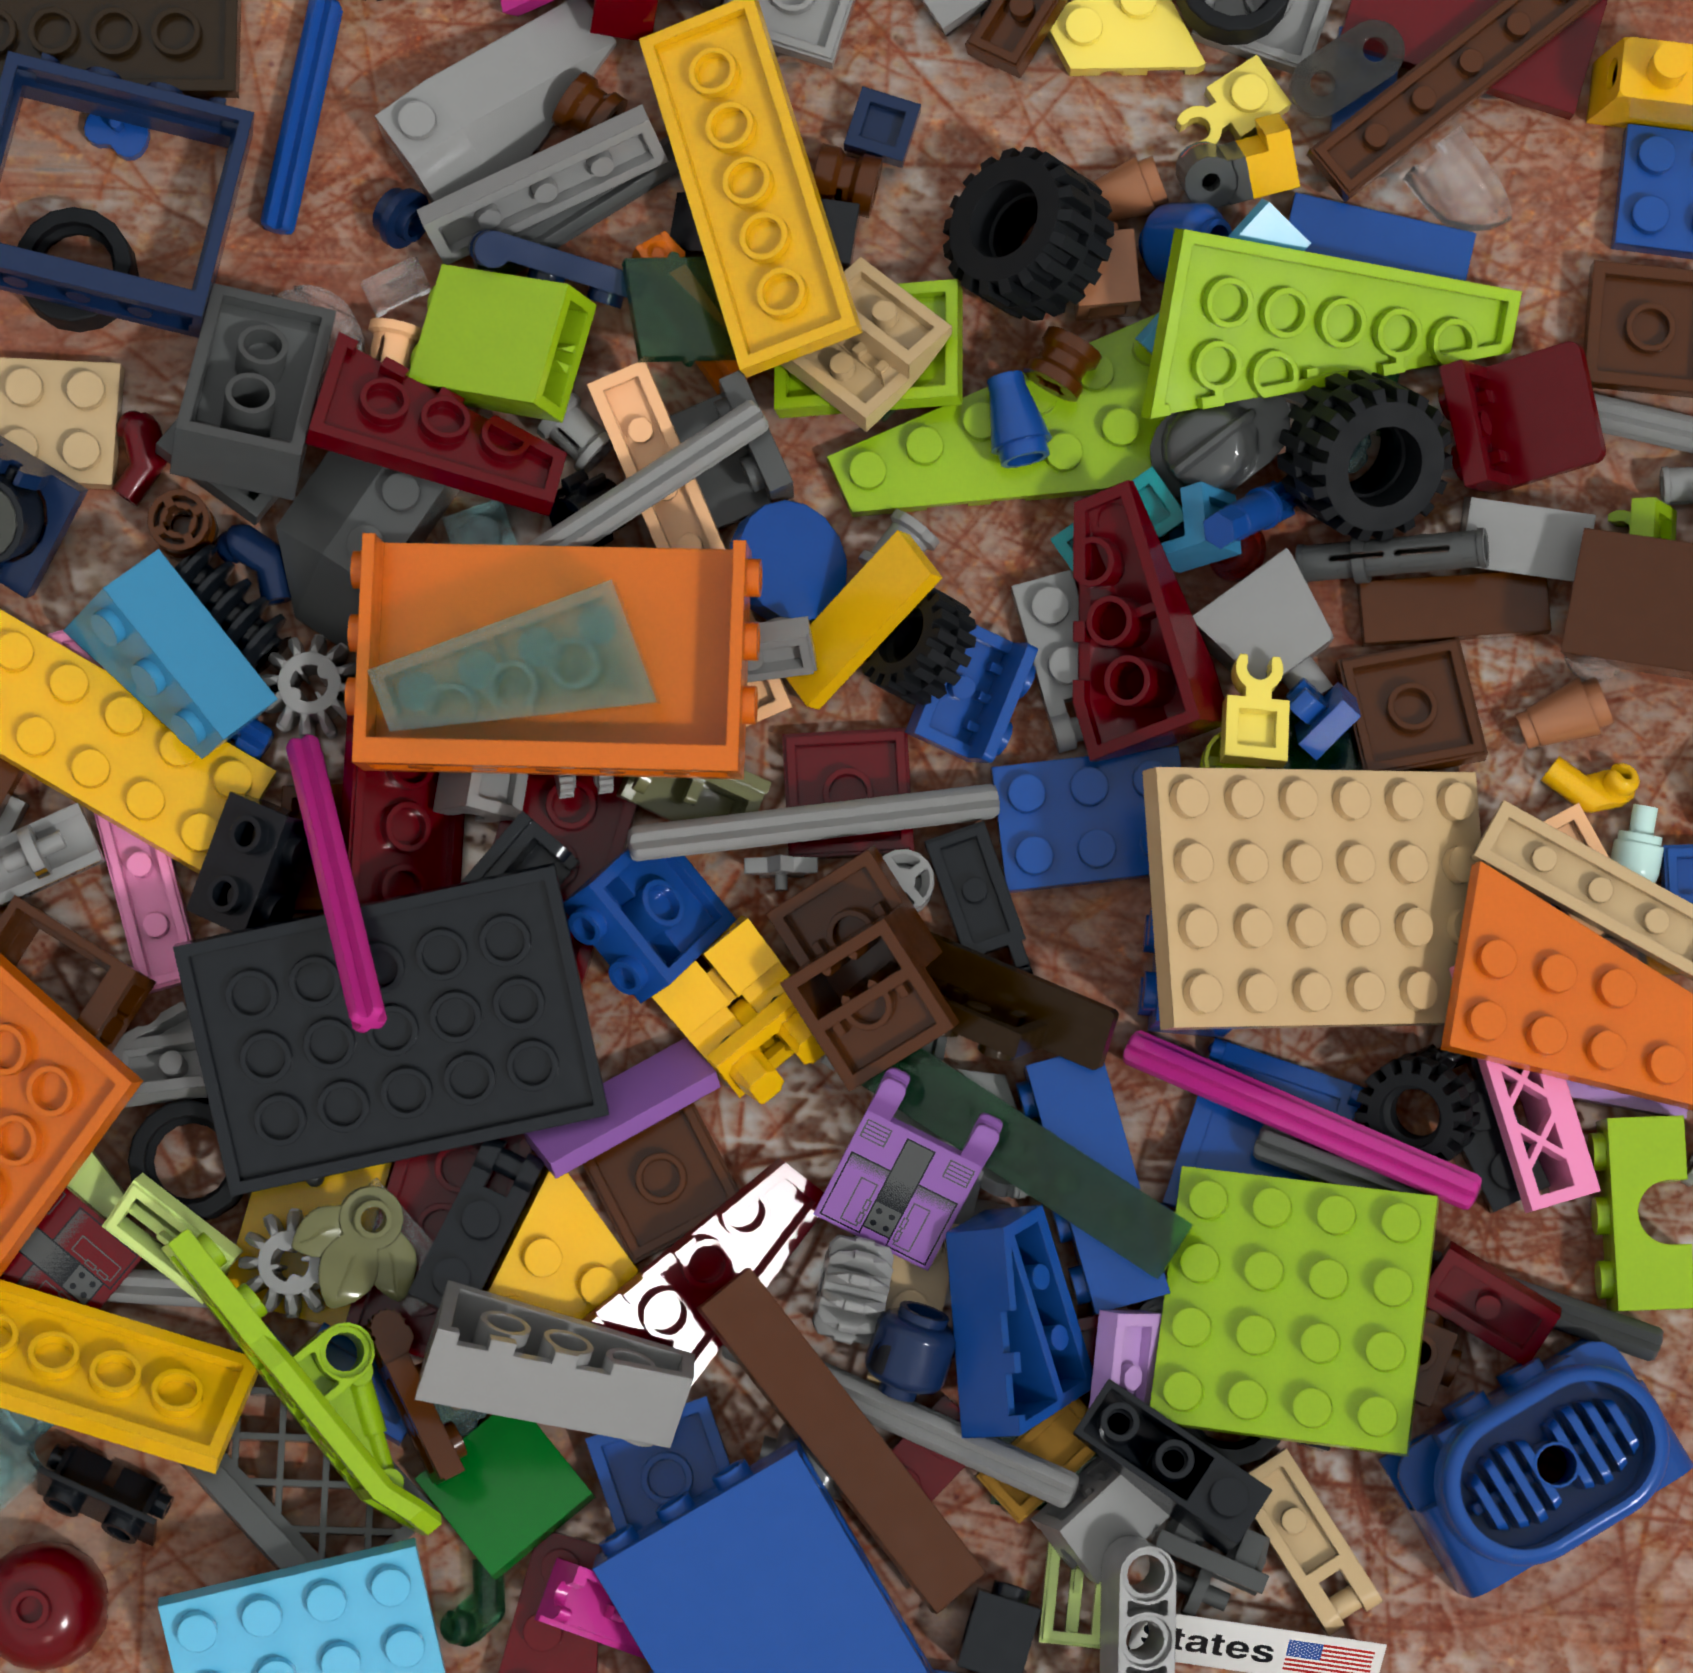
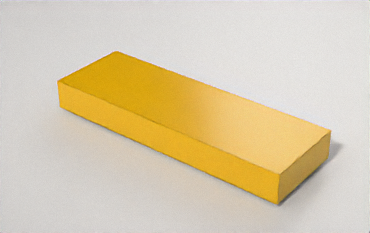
M897 530L810 624L816 653L817 671L810 675L786 677L807 707L820 710L943 578L910 534Z

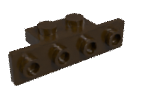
M931 932L943 953L925 968L960 1022L955 1028L942 1036H963L979 1043L978 1050L982 1054L1002 1061H1013L1017 1057L1041 1048L1091 1070L1099 1069L1104 1065L1119 1017L1116 1009Z

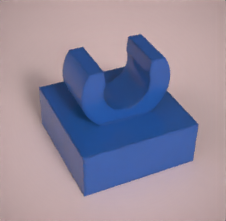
M1302 678L1286 694V698L1290 701L1291 711L1300 718L1294 725L1298 744L1316 761L1361 717L1356 697L1339 682L1323 696L1310 682Z

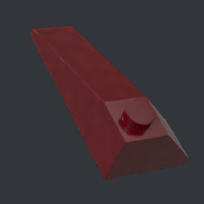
M1124 481L1074 502L1073 578L1079 582V621H1073V642L1078 643V680H1073V705L1090 761L1097 762L1177 744L1221 727L1224 696L1214 663L1134 481Z

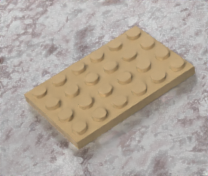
M1154 767L1142 771L1160 1030L1445 1025L1452 984L1449 968L1455 966L1471 866L1477 863L1471 859V856L1481 839L1476 772Z

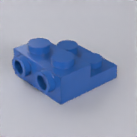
M628 847L609 864L591 876L564 901L565 911L570 916L568 925L572 935L585 945H593L610 965L608 974L615 988L624 994L634 995L640 1003H643L669 986L737 920L686 856L636 862L631 859Z

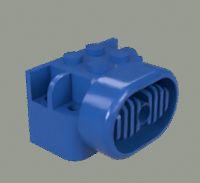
M1580 1338L1542 1362L1539 1357L1523 1365L1517 1362L1496 1376L1500 1387L1487 1395L1484 1390L1478 1393L1472 1390L1441 1408L1446 1419L1410 1440L1409 1457L1386 1454L1378 1459L1458 1594L1469 1598H1476L1497 1588L1534 1565L1547 1563L1565 1555L1636 1512L1649 1501L1655 1492L1674 1482L1693 1468V1462L1644 1381L1636 1378L1624 1356L1615 1347L1605 1342H1593ZM1555 1445L1564 1453L1566 1469L1563 1476L1557 1482L1550 1484L1540 1476L1537 1469V1460L1545 1448Z

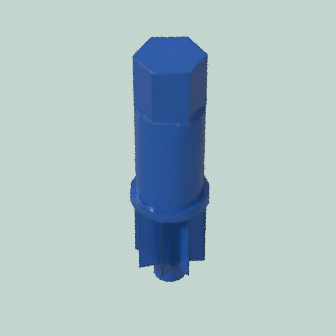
M1275 480L1251 489L1244 497L1224 506L1220 511L1203 521L1205 540L1222 549L1260 530L1271 529L1279 522L1295 515L1293 508L1296 506L1293 502L1295 497L1285 491L1282 482L1277 483Z

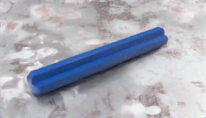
M309 0L260 219L263 229L272 233L291 235L295 231L343 13L340 2L336 0Z

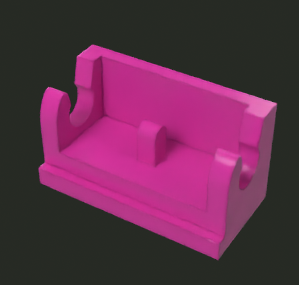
M556 1558L535 1620L646 1659L595 1572Z

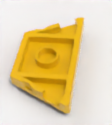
M545 1166L484 1291L581 1320L638 1273V1269L569 1173L555 1179Z

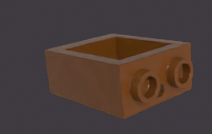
M14 895L8 906L0 908V953L16 966L39 929L108 971L76 1021L112 1052L156 984V981L36 906Z

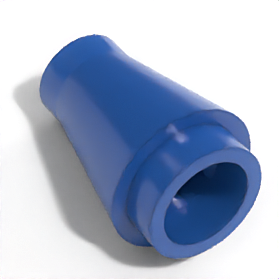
M1019 370L1007 371L990 377L987 380V385L990 393L991 453L999 455L1003 468L1023 467L1047 458L1050 455L1047 443L1051 441L1052 436L1026 385L1023 372Z

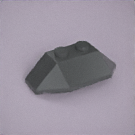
M328 451L276 526L295 618L318 634L323 635L333 644L343 643L348 647L347 631L350 614H359L360 589H353L351 585V557L353 551L362 550V533H375L385 543H424L460 490Z

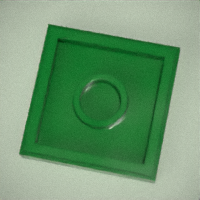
M491 1415L463 1438L467 1449V1456L460 1459L465 1468L464 1472L438 1485L436 1483L432 1484L426 1470L414 1478L495 1580L596 1498L537 1423L498 1415Z

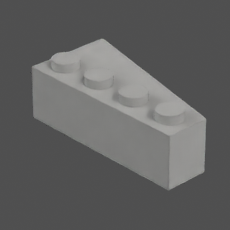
M448 1280L426 1346L414 1400L619 1438L641 1447L655 1445L670 1448L694 1380L695 1354Z

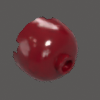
M40 1541L17 1546L0 1558V1657L16 1667L42 1672L71 1665L93 1649L106 1629L108 1615H106L108 1609L106 1594L108 1593V1588L104 1575L91 1557L71 1544Z

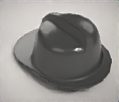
M1279 395L1225 403L1224 406L1208 409L1198 408L1171 413L1155 430L1150 445L1151 467L1155 469L1172 495L1180 499L1181 487L1200 481L1231 493L1270 463L1284 447L1283 444L1279 443L1282 429L1290 430L1291 428L1290 417H1288L1290 408L1284 396Z

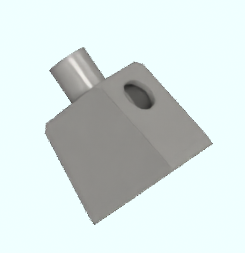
M1287 548L1193 615L1208 652L1228 671L1231 672L1233 664L1240 653L1248 654L1247 669L1249 674L1256 679L1267 678V665L1271 658L1280 657L1283 663L1281 681L1289 690L1302 678L1310 682L1323 696L1333 687L1313 658L1330 645L1334 636L1293 555Z

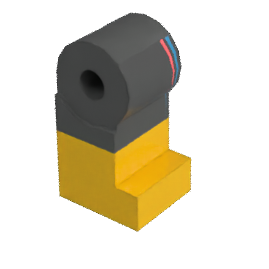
M1279 113L1256 118L1257 135L1218 146L1207 141L1196 142L1187 146L1176 162V176L1187 197L1193 203H1207L1218 208L1299 188L1300 181L1290 128Z

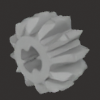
M321 634L314 635L309 652H305L300 640L297 637H293L288 640V647L293 654V657L288 661L276 652H272L268 656L270 663L280 671L279 675L265 674L260 676L271 691L276 692L274 694L278 698L265 712L270 714L282 711L278 717L276 727L283 733L292 730L299 722L300 738L306 734L315 736L316 724H321L326 736L329 739H333L338 736V730L332 719L340 715L347 722L345 685L348 677H356V662L344 665L350 651L343 643L337 644L327 653V640ZM318 675L327 687L326 692L321 695L317 691L315 694L318 699L308 701L299 689L303 681L310 685L311 682L308 677Z
M297 1208L289 1210L286 1231L281 1221L275 1215L269 1214L263 1218L264 1226L271 1237L267 1240L260 1234L248 1232L245 1241L249 1245L260 1249L258 1258L244 1256L238 1260L240 1268L248 1270L258 1269L260 1275L245 1283L254 1293L269 1287L262 1300L268 1312H273L285 1296L284 1310L287 1318H299L302 1308V1296L314 1313H320L325 1309L324 1300L318 1292L319 1257L307 1255L301 1258L302 1261L309 1262L308 1270L304 1276L292 1274L286 1279L281 1272L288 1268L285 1265H280L282 1254L285 1251L298 1252L291 1247L296 1229L304 1218L302 1210Z
M837 1235L830 1242L829 1248L826 1251L823 1268L821 1269L813 1307L812 1322L818 1334L831 1337L833 1341L850 1345L852 1343L866 1345L870 1343L872 1335L875 1333L877 1320L885 1311L890 1291L894 1260L890 1247L875 1243V1240L856 1235L853 1237Z

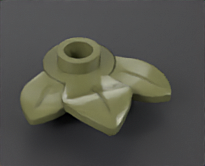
M378 1186L357 1188L347 1195L341 1205L315 1208L302 1219L297 1227L291 1247L302 1254L320 1258L318 1284L322 1298L329 1308H339L356 1302L368 1293L373 1285L384 1295L397 1302L402 1301L408 1294L416 1273V1251L401 1232L404 1220L402 1206L398 1199L388 1190ZM370 1207H378L383 1215L381 1225L372 1231L365 1230L361 1224L363 1212Z

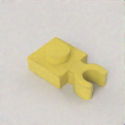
M1256 54L1207 86L1204 95L1211 105L1209 107L1192 106L1187 108L1179 115L1175 128L1178 132H1181L1192 124H1200L1206 128L1208 137L1199 142L1207 141L1218 146L1221 134L1227 130L1231 132L1236 140L1250 137L1257 132L1256 118L1279 113L1282 116L1290 110L1292 103Z
M1240 653L1233 664L1231 680L1241 696L1227 695L1222 702L1220 763L1283 769L1288 762L1290 701L1272 699V692L1283 676L1282 660L1280 657H1272L1267 665V678L1256 679L1249 674L1247 669L1248 654Z

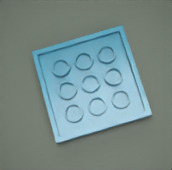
M415 1538L158 1598V1610L174 1673H446Z

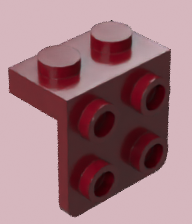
M1568 341L1487 367L1462 359L1439 366L1443 383L1438 389L1439 404L1444 416L1452 425L1456 443L1451 448L1452 464L1458 478L1464 481L1465 487L1496 494L1594 465L1604 459L1606 446L1585 351L1580 344Z

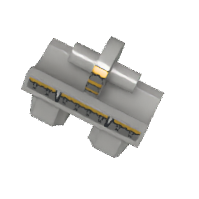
M78 802L0 837V908L8 906L14 895L21 899L27 898L106 862L81 804Z

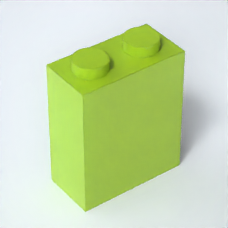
M441 264L436 285L433 286L428 296V311L419 342L411 353L408 377L438 393L444 387L465 398L464 405L468 407L563 423L597 305L567 283Z

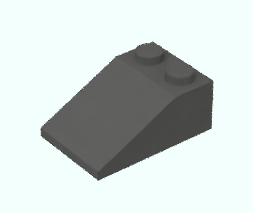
M213 283L175 426L170 474L294 501L308 445L305 444L317 404L336 310Z

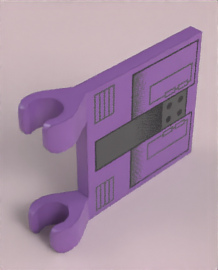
M891 1066L885 1071L813 1215L856 1236L875 1240V1243L890 1247L892 1254L928 1271L946 1238V1232L950 1231L981 1170L996 1147L1003 1122L991 1114L981 1113L962 1151L908 1125L893 1116L905 1096L906 1088L910 1082V1075Z

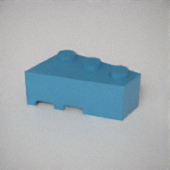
M159 549L102 588L63 630L201 759L205 758L253 722L278 700Z

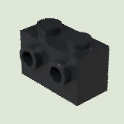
M230 791L186 910L231 931L292 919L295 910V900L306 871L312 864L302 816L269 801Z

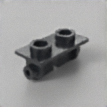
M71 1443L68 1448L61 1444H56L46 1467L55 1471H50L42 1466L37 1471V1494L44 1496L43 1501L46 1505L58 1513L69 1517H77L81 1513L101 1522L102 1529L119 1541L134 1544L138 1539L153 1546L156 1541L157 1519L152 1516L163 1520L174 1499V1496L164 1492L165 1485L124 1467L114 1487L104 1484V1481L112 1468V1461L74 1443Z

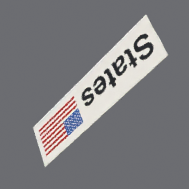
M1176 1614L1175 1662L1246 1673H1379L1387 1644ZM1146 1620L1132 1626L1128 1645L1130 1650L1140 1647L1147 1639L1149 1628Z

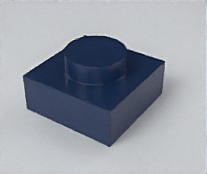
M862 86L844 141V151L860 156L866 153L883 157V163L903 169L921 113V104Z

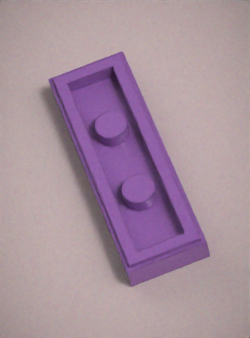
M684 1038L603 1083L609 1115L524 1133L527 1144L544 1162L555 1179L717 1090L721 1086L713 1067L691 1042Z

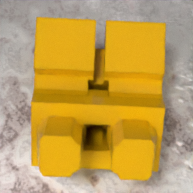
M741 915L701 954L710 965L707 971H704L695 960L669 986L651 998L713 1067L717 1074L727 1082L739 1098L747 1094L759 1104H765L781 1091L784 1083L783 1078L776 1070L777 1067L793 1054L805 1065L809 1063L814 1064L825 1053L780 984L790 974L751 921ZM742 996L737 1002H735L732 1006L728 1008V1006L734 999Z

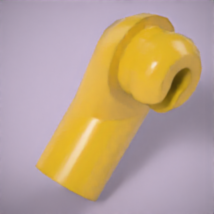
M1561 756L1557 757L1540 780L1571 804L1579 803L1586 813L1623 807L1634 798L1635 791L1640 784L1637 771L1626 763H1616L1612 765L1611 769L1585 775Z

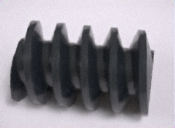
M210 543L184 558L175 566V570L256 672L260 674L271 665L268 656L272 652L281 655L288 647V640L291 639V636L284 639L278 636L286 618L279 614L264 622L261 616L269 604V600L263 596L247 604L244 598L252 583L246 578L230 586L227 580L235 565L229 560L212 568L210 562L216 554L218 547L214 543Z

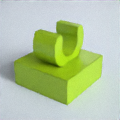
M1656 497L1632 498L1631 512L1616 510L1608 514L1609 523L1616 527L1629 526V534L1676 541L1677 510Z

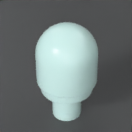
M1633 804L1629 830L1618 831V837L1613 841L1610 859L1655 883L1659 877L1664 847H1661L1663 838L1653 836L1658 808Z

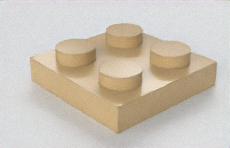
M0 357V435L87 489L112 490L117 481L120 437L117 435L116 427L122 414L124 367L121 363Z

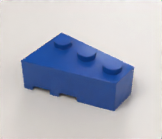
M1043 1205L984 1210L946 1232L962 1438L1021 1436L1091 1390L1093 1368Z

